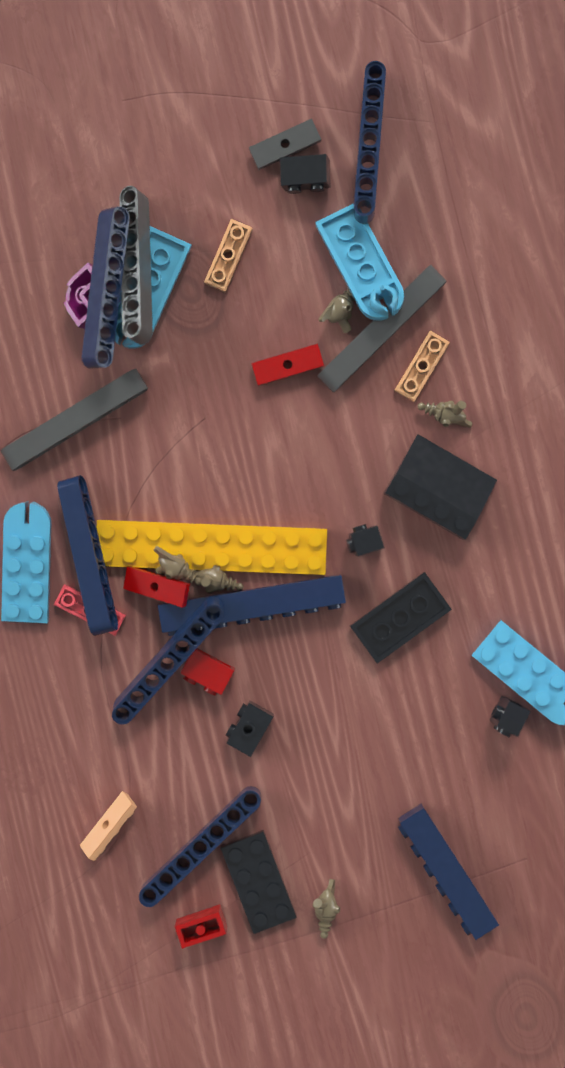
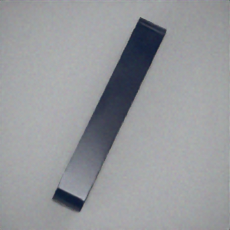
M380 61L368 63L364 76L354 197V217L356 221L362 224L371 222L375 215L386 68ZM377 73L380 77L372 78L370 75ZM375 95L379 99L372 101L368 97ZM371 117L377 119L374 123H369L366 120ZM366 140H373L375 144L369 146L364 142ZM371 162L374 165L371 168H365L362 164ZM364 184H369L370 186H372V188L367 191L362 190L360 187ZM365 206L370 211L368 213H361L359 208Z
M122 206L104 209L98 216L82 349V362L88 369L106 368L111 365L113 360L129 227V214Z
M81 475L59 481L57 484L89 630L93 636L116 631L118 629V619L86 481Z
M207 598L117 697L112 711V718L116 723L122 725L129 723L222 621L224 605L219 598ZM211 607H216L219 609V612L211 614L207 610ZM200 624L204 628L198 631L194 630L192 626ZM180 641H185L189 645L186 647H180L177 645V643ZM164 658H170L173 660V662L170 664H166L162 660ZM156 675L158 679L150 680L147 676ZM140 691L143 695L135 696L133 692ZM126 708L128 712L122 713L118 709Z
M253 786L243 789L153 874L140 890L139 901L145 907L155 906L254 813L261 804V792L259 789ZM247 794H254L257 797V801L250 804L245 801L244 797ZM234 809L239 811L241 816L238 819H231L228 816V812ZM217 825L222 827L224 832L221 835H215L212 833L211 828ZM201 841L206 844L207 848L199 851L195 848L194 844ZM182 857L187 858L190 864L183 867L179 865L178 859ZM165 873L170 874L173 877V881L164 882L161 875ZM148 889L153 890L156 893V897L148 898L144 891Z

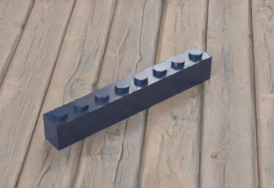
M335 575L188 599L186 607H179L169 603L159 604L158 611L162 633L168 632V636H173L209 597L219 598L224 605V617L215 629L227 627V622L236 621L237 625L250 623L251 618L259 617V621L271 620L273 615L281 613L282 617L295 616V611L305 610V614L318 612V607L327 606L328 610L342 608L341 604L346 603L342 576ZM211 607L207 611L215 614L219 612V609ZM200 624L192 626L194 630L198 631L204 628Z

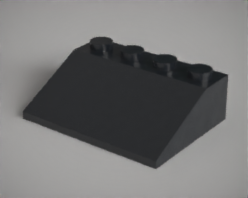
M417 434L383 494L460 539L466 540L478 520L497 479Z

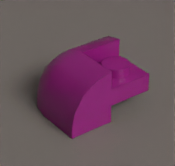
M89 262L66 284L68 289L66 301L63 302L76 325L85 329L92 274V264Z

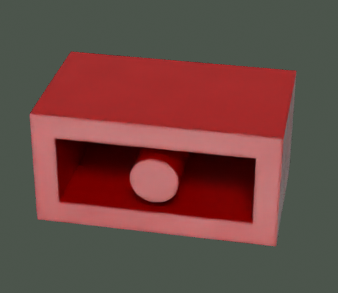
M196 648L186 661L181 674L184 675L183 679L193 685L197 682L205 686L203 690L216 696L217 693L222 695L235 668Z
M219 904L177 918L175 930L183 949L225 935L227 933V923Z

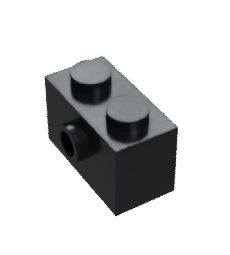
M326 154L280 158L281 186L288 193L299 194L301 190L308 189L311 192H323L324 188H331L330 159Z
M366 524L354 527V532L348 534L350 539H346L349 552L354 553L357 557L385 548L378 525L368 528Z
M501 696L491 713L490 721L495 724L493 728L509 738L511 734L518 737L531 711Z
M250 700L247 705L242 704L237 713V716L240 717L237 724H231L225 735L229 737L226 744L249 757L252 756L274 717L272 712Z

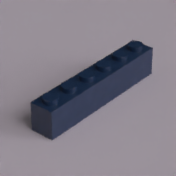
M419 804L399 817L401 825L398 828L405 839L409 837L413 842V845L410 847L416 857L422 856L426 862L423 867L429 877L435 876L438 883L435 886L442 897L448 896L451 901L448 906L455 916L459 914L463 922L460 924L467 935L472 934L475 940L499 926L496 918L423 805Z

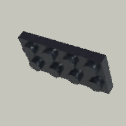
M423 572L351 624L350 627L378 664L452 609L427 574Z
M264 830L221 846L220 849L253 934L297 918Z

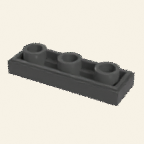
M309 119L250 146L249 151L259 171L280 161L281 157H289L320 143L321 137L313 120ZM288 143L289 147L283 148L281 144Z

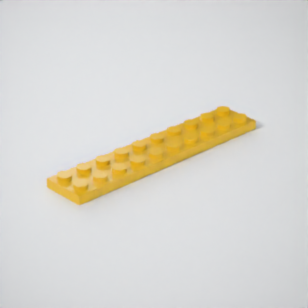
M97 520V531L105 566L158 568L161 566L158 561L159 556L154 552V548L158 546L171 555H182L183 559L189 564V569L193 570L209 569L216 565L222 571L326 575L327 529Z

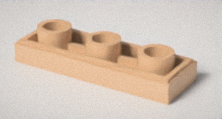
M233 219L230 220L204 284L226 293L253 230L252 227ZM231 252L233 255L231 258H225L224 254Z
M429 331L394 391L415 402L450 342ZM420 362L425 363V370H421L418 367Z
M123 791L120 793L80 844L88 859L96 860L137 808L127 793Z

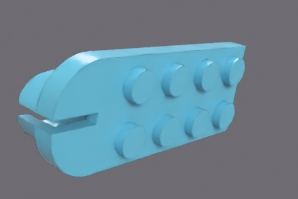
M354 203L315 222L318 232L360 311L372 320L388 319V310L380 302L383 299L391 315L397 314L404 302L402 285L369 224H362L356 221L354 217Z
M150 226L152 324L154 332L192 245ZM120 295L121 302L119 303L115 342L119 345L124 337L122 330V295ZM128 337L122 343L124 347L130 349L144 346Z
M29 501L11 507L4 517L1 621L48 623L52 521L48 511L33 501L29 506L28 524L26 521V507L29 506Z
M500 620L471 656L553 723L565 725V705L563 704L565 702V672Z

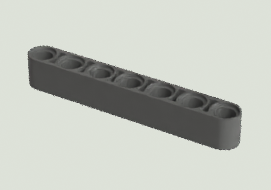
M127 186L121 191L119 197V206L124 207L129 214L121 286L122 330L126 337L140 345H144L151 340L153 334L149 200L134 186Z
M429 265L404 290V302L399 312L392 316L388 307H386L388 319L373 320L317 377L334 393L447 280L432 265Z
M133 369L7 445L1 450V453L11 470L16 471L148 390V387L138 370Z

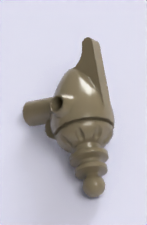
M349 288L343 294L334 297L318 319L319 322H324L325 320H329L331 323L339 322L343 333H347L352 329L348 320L352 316L353 301L355 300Z
M453 401L440 402L437 405L435 403H432V405L429 403L427 405L419 403L417 405L419 410H425V414L427 412L429 416L433 414L436 421H439L444 427L452 424L468 428L472 427V422L466 419V415L463 412L466 408L464 401H459L456 405Z
M158 546L154 548V552L159 556L158 561L161 565L156 568L157 574L164 575L166 573V577L169 579L176 578V580L185 578L186 582L190 580V583L195 581L196 585H201L202 579L196 577L197 573L194 574L193 569L189 570V564L183 559L182 555H171Z
M214 565L209 569L193 571L194 574L197 573L196 577L202 579L201 584L208 593L221 591L224 588L228 591L230 588L232 591L235 588L238 591L243 589L242 583H236L237 580L235 579L232 581V577L228 579L226 573L222 572L219 566Z
M334 879L329 880L328 888L313 902L316 917L320 920L318 922V925L321 926L319 930L322 931L320 936L323 939L328 937V932L332 926L331 921L340 912V907L337 905L334 897Z

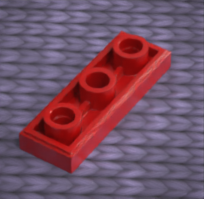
M318 343L251 363L258 386L324 367ZM285 362H291L292 367L290 369L284 368L283 364Z
M128 566L123 589L179 607H186L190 584Z

